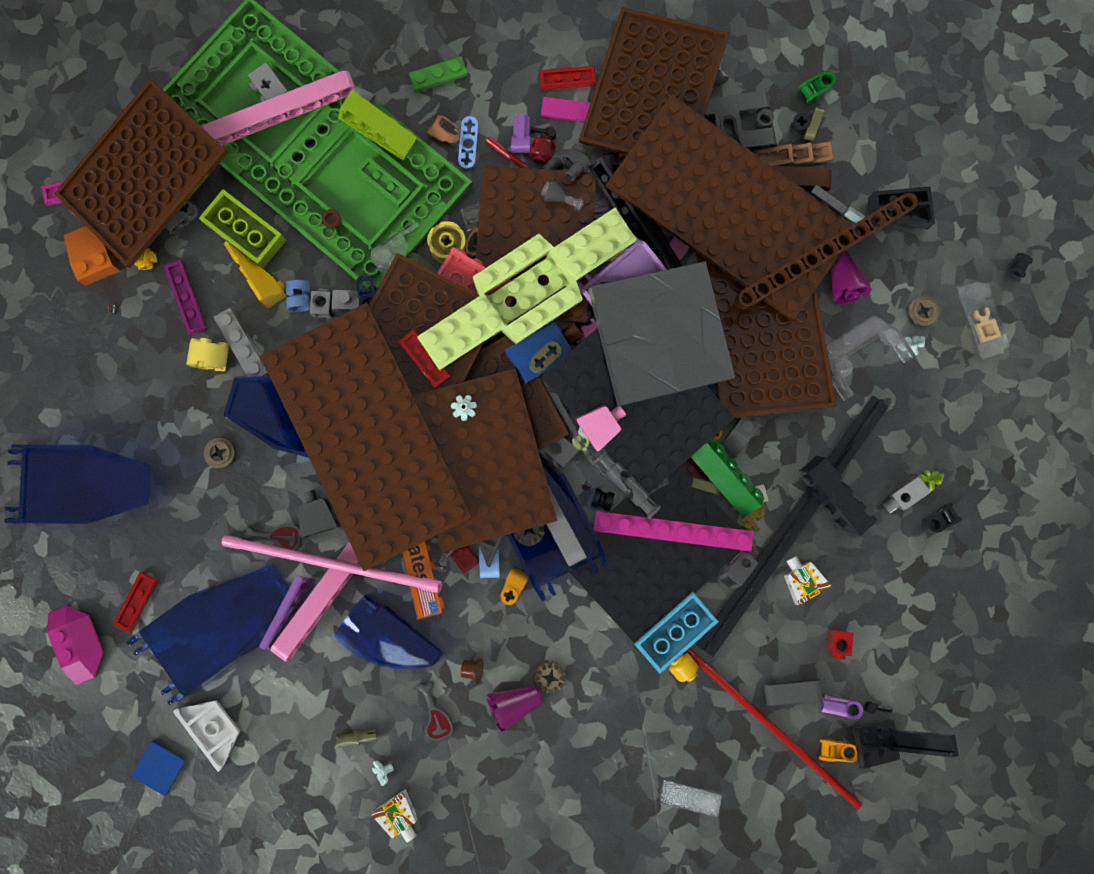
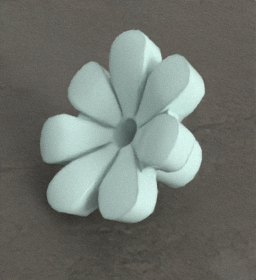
M907 336L903 342H900V346L904 350L910 349L911 355H918V347L925 346V336H914L912 339Z
M458 395L456 397L457 403L453 402L451 404V408L455 409L453 412L455 418L461 416L462 421H467L468 415L470 417L475 416L476 413L473 409L477 408V403L470 402L472 399L470 395H466L464 399L461 395Z
M378 760L373 761L375 767L372 768L374 774H378L377 779L381 786H385L388 782V773L394 771L391 764L383 766Z

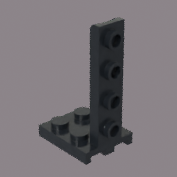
M891 719L853 728L859 768L862 769L900 760L899 752L943 757L959 756L956 737L952 734L896 730L894 720Z

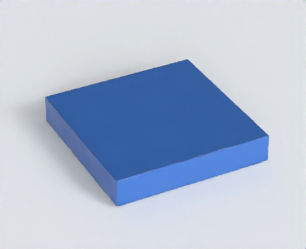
M153 740L150 742L131 777L161 795L166 796L187 760Z

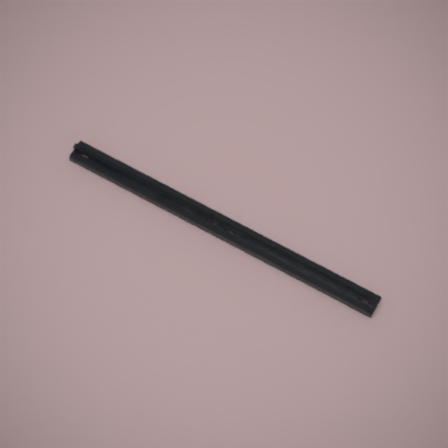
M874 395L870 397L827 458L840 475L889 406L884 403V400H879ZM811 486L806 488L756 560L758 565L743 585L735 589L716 616L719 622L704 634L697 643L698 647L712 657L715 656L822 503L813 495L814 491Z

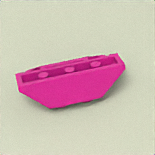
M69 605L49 612L47 634L60 668L75 685L96 677L104 651L90 615Z

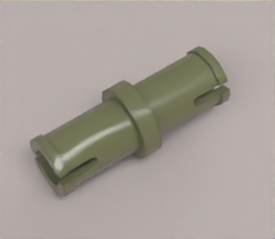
M376 728L364 731L354 730L353 733L336 735L337 747L340 748L354 744L355 746H360V743L377 741Z

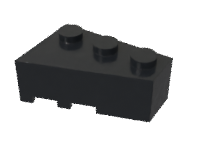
M930 186L874 191L868 197L869 214H872L900 196L912 193L917 197V206L894 222L927 230L935 224ZM903 201L904 206L908 207V204ZM887 210L888 215L892 217V213Z

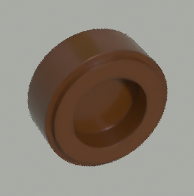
M329 209L323 213L322 223L326 228L333 230L341 225L342 219L336 210Z

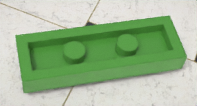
M462 56L409 73L415 93L468 76Z
M367 157L356 170L360 176L399 208L412 194L410 190L370 157Z

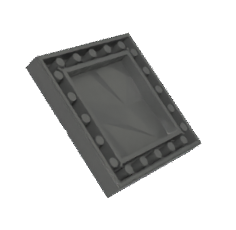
M706 261L591 286L588 289L618 407L735 378Z

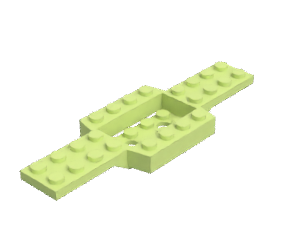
M616 208L555 247L540 234H537L474 275L473 281L479 297L420 334L417 338L439 371L501 331L517 345L582 302L583 298L577 281L635 243L637 239ZM547 255L546 259H544L528 271L524 272L523 274H521L505 286L501 287L491 295H485L488 292L495 289L496 287H498L499 285H501L502 283H504L505 281H507L508 279H510L511 277H513L514 275L518 274L519 272L530 266L531 264H533L534 262H536L537 260ZM540 275H546L549 278L547 285L541 286L538 283ZM508 296H513L516 299L517 303L514 307H508L505 304V299Z

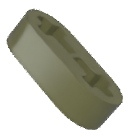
M815 107L810 118V125L803 139L813 142L825 111L824 108Z
M553 341L547 343L529 361L530 370L536 374L544 372L560 356L561 346ZM554 347L556 349L555 354L547 357L546 354L549 352V348L552 349ZM543 358L545 361L541 364V367L536 368L534 360L538 362Z
M693 478L692 488L721 496L720 490L714 483Z

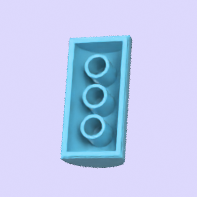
M691 592L640 637L634 645L661 674L719 621L696 594Z

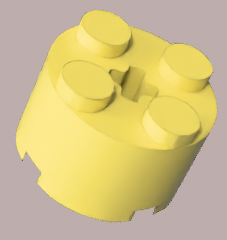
M444 221L429 231L427 243L433 258L443 264L452 247L455 249L459 247L465 251L466 238L464 232L457 224ZM448 241L451 242V244H448L447 246L444 245V243H447Z
M192 338L189 344L186 365L205 370L215 368V371H226L229 344L223 342L212 343L211 339L200 338V340Z

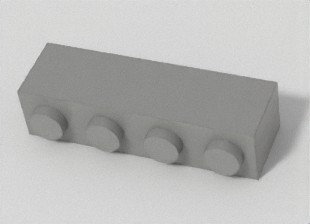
M228 308L214 316L213 318L250 382L257 386L269 379L270 376L260 357L261 355L237 313Z

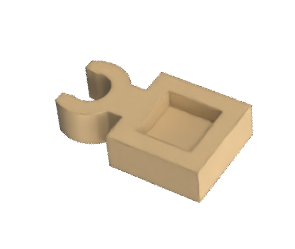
M988 307L983 309L984 316H980L978 310L973 312L974 318L979 321V324L975 325V329L980 343L1001 337L996 320H989L990 310Z

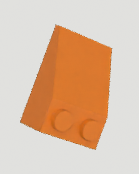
M87 226L64 235L69 262L78 282L88 286L121 271L114 254Z

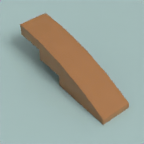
M831 141L813 145L812 143L795 146L788 144L754 151L756 156L771 166L801 167L834 161Z

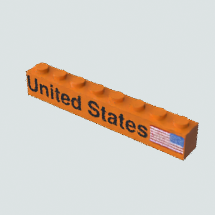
M428 540L402 552L406 574L419 578L438 580L433 577L432 570H435L433 559H429L427 551H430ZM410 586L417 620L442 613L441 609H444L442 597L438 598V593Z

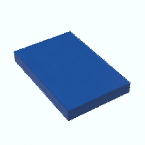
M553 322L517 345L514 344L505 349V352L524 384L551 369L572 349L557 324ZM557 342L562 350L560 356L544 372L539 374L533 373L529 368V361L547 343ZM554 347L552 349L549 348V352L546 354L547 357L555 354L556 349ZM543 358L538 362L534 360L536 362L534 366L536 368L541 367L545 360Z

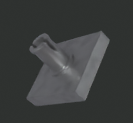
M817 185L810 193V195L840 216L848 208Z

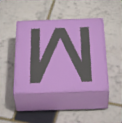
M604 193L595 194L594 214L609 212L606 195Z

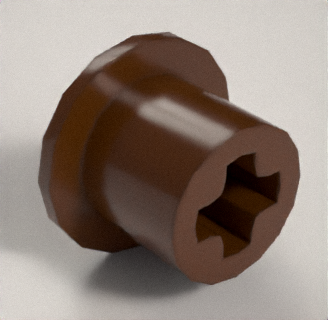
M478 659L477 662L464 660L461 666V677L473 679L474 683L478 684L483 674V660Z

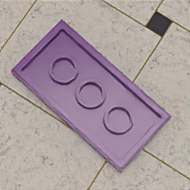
M296 575L259 645L260 648L263 650L271 649L274 642L307 599L315 584L314 579Z

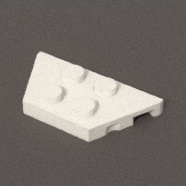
M218 700L175 709L173 711L217 772L222 770L240 734V730Z

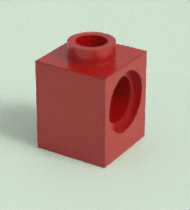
M829 629L828 653L833 654V658L845 659L846 656H852L854 633ZM842 639L844 641V648L838 650L836 644Z

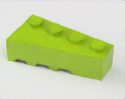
M354 90L350 91L339 110L338 119L403 161L417 139L413 131L403 128L396 120L387 116Z

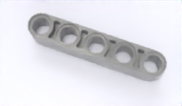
M549 488L558 521L548 523L547 526L570 567L587 557Z

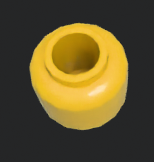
M683 653L669 666V670L678 681L690 682L697 676L698 665L688 653Z

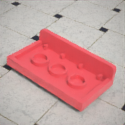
M452 247L437 274L478 294L473 276L485 269L484 263L477 258H469L466 256L467 252L463 249ZM508 279L507 281H505L504 283H502L501 285H499L498 287H496L495 289H493L485 295H491L492 293H494L501 287L505 286L512 280ZM508 296L505 299V304L509 306L514 297Z

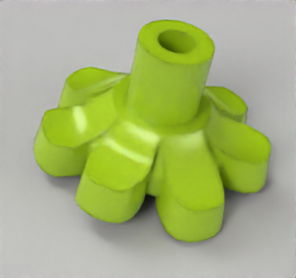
M924 470L923 474L918 475L927 484L930 491L935 490V484H942V479H944V474H939L937 471H933L930 474L929 470Z

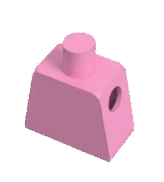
M603 405L576 417L575 420L598 452L621 431L617 421L625 417L626 414L621 406L609 411L607 406Z

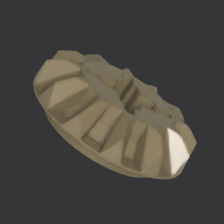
M929 296L915 298L908 309L910 313L909 318H912L915 324L921 326L934 323L940 313L937 302ZM921 307L923 309L930 308L928 312H926V316L924 314H918V312L921 310Z
M215 438L205 446L204 458L211 467L219 469L227 467L233 462L235 455L234 446L229 440ZM217 448H219L220 450H226L222 454L223 459H221L219 456L215 457V454L218 453Z
M544 525L534 527L532 529L533 533L529 532L524 535L525 530L513 533L514 537L523 545H535L540 542L544 535Z
M555 662L543 663L535 672V683L545 693H556L565 684V672ZM552 669L553 677L559 680L551 681L549 686H547V679L542 677V675H549Z

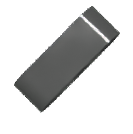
M820 679L764 685L766 705L769 706L823 700Z

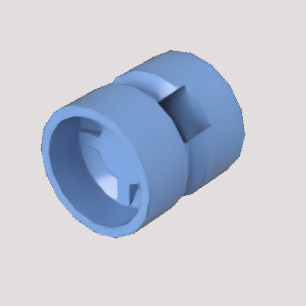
M306 280L287 281L285 283L286 294L289 296L286 298L287 310L294 312L310 310L311 298L308 296L311 293L310 282Z

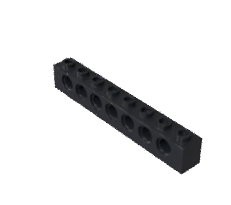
M613 154L600 157L589 167V170L596 177V181L613 208L617 209L631 232L649 246L667 270L682 267L683 265L658 225L605 187L620 165Z

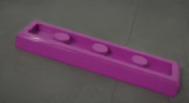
M180 259L164 265L188 335L192 336L208 330L183 260Z

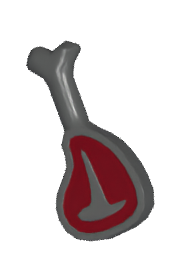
M293 524L278 526L270 532L255 531L248 525L246 533L243 535L244 540L249 541L254 538L269 540L277 543L281 548L294 551L298 550L302 542L300 528Z
M420 683L418 690L424 694L428 705L429 721L425 729L426 736L433 741L445 739L454 731L453 722L449 715L443 709L437 707L431 693L434 683Z

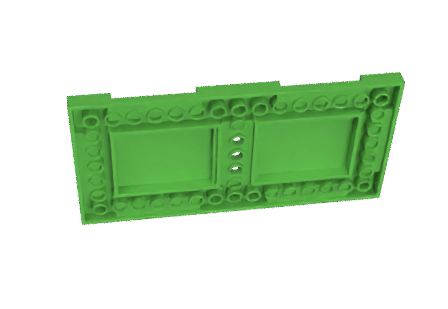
M244 0L163 90L202 126L262 102L260 100L262 95L259 91L255 93L249 85L251 80L248 74L264 63H267L288 92L340 71L255 0ZM347 97L222 145L229 153L219 164L289 225L293 226L373 296L376 294L395 255L398 253L407 258L429 234V231L437 225L446 213H450L473 187V183L468 177L416 134L414 136L417 139L403 161L338 119L339 110ZM375 101V107H377L387 116L396 120L398 124L401 125L403 128H407L403 123H401L397 118H395L391 113H389L385 108H383L379 103ZM326 126L328 131L325 134L318 133L320 127ZM314 140L316 142L315 146L312 148L306 147L307 141ZM296 154H302L303 159L301 161H294ZM367 157H370L411 191L412 194L400 208L357 173L356 170ZM333 209L340 214L342 222L337 229H328L322 223V215L326 210Z

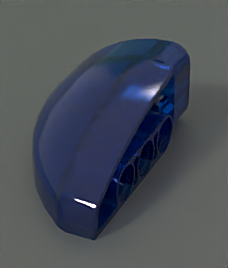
M365 594L359 600L333 636L337 642L357 657L372 664L392 669L407 670L430 667L435 665L444 655V652L387 606L383 608V604L370 594Z

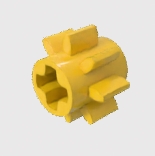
M147 248L134 263L135 266H138L139 270L152 269L153 263H157L156 254L153 251L151 252L150 248Z

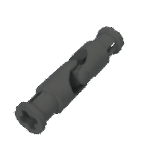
M607 450L594 461L604 468L608 477L626 493L637 507L640 506L645 511L649 519L660 510L661 506L657 505L649 497L650 494L619 462H616L608 454ZM620 476L625 477L626 480H625L624 482H622Z

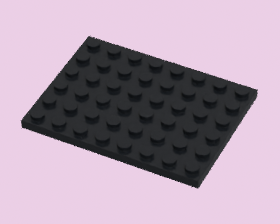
M598 328L541 376L576 417L603 405L607 406L609 411L618 407ZM706 385L621 406L626 414L625 417L617 421L621 431L603 448L650 493L735 418Z
M682 466L678 467L649 493V497L657 505L661 506L660 510L651 518L741 530L705 491L691 487L693 478ZM628 496L610 512L648 518L645 511L640 506L637 507ZM592 529L579 541L587 558L570 567L563 556L559 561L635 643L691 592L696 593L741 550L596 532Z

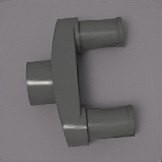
M575 144L571 149L555 151L552 158L540 169L556 170L560 167L568 168L565 175H567L568 180L574 181L580 173L586 171L591 166V163L587 158L586 150L580 144Z

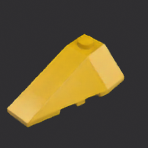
M224 242L237 265H240L239 269L246 277L249 286L259 301L268 309L288 297L284 292L285 286L281 280L277 281L230 243Z

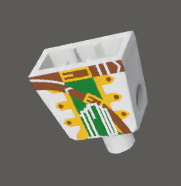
M797 556L786 561L792 571L785 574L784 577L795 605H801L831 587L812 562L801 564Z
M406 789L374 809L371 813L372 817L391 838L401 833L405 841L409 842L417 836L411 826L417 822L418 818Z

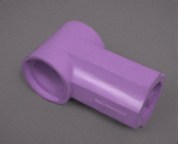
M526 115L514 116L511 153L530 154V117Z
M824 695L821 703V712L858 719L863 714V707L854 700ZM855 704L857 711L854 714H849L848 707Z

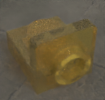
M764 503L743 518V524L749 531L758 532L760 530L754 520L758 521L765 515L764 511L767 507Z

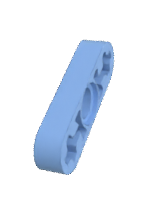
M472 116L465 117L461 123L458 162L460 168L464 171H471L476 164L479 126L477 119ZM469 122L473 124L471 134H468L467 125H469ZM465 140H472L474 145L471 148L464 147L463 143ZM466 153H469V160L471 161L468 165L462 162L466 160Z

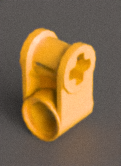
M512 566L500 595L503 603L512 605L517 601L530 574ZM512 591L515 599H510L507 602L504 593Z
M820 739L822 743L820 760L854 762L858 759L856 746L852 743L834 739ZM847 747H852V754L846 757L844 750Z

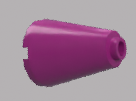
M847 251L840 253L830 268L834 302H837L838 305H845L858 301L857 297L861 295L863 298L871 293L872 288Z
M534 686L486 695L491 715L499 722L496 726L500 732L507 730L541 705L540 700H543L540 689H536Z

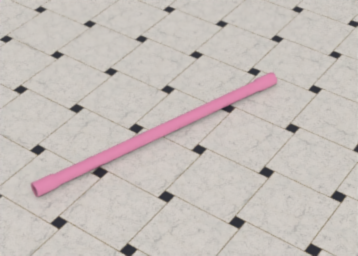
M224 535L222 538V546L244 549L418 587L422 590L440 593L442 588V581L419 578L373 567L363 571L361 565L243 540L242 538Z

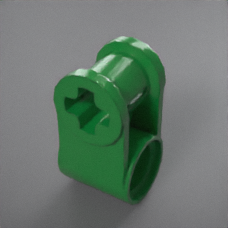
M826 70L803 82L798 87V90L802 91L805 95L807 104L813 103L821 96L830 92L835 84L836 75L832 71ZM822 80H828L830 84H824Z

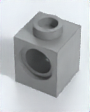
M320 288L317 291H311L310 314L313 317L332 318V294L327 289ZM326 299L325 305L319 307V300Z

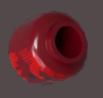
M541 135V137L533 140L530 150L533 162L545 165L552 158L556 145L551 140V137Z

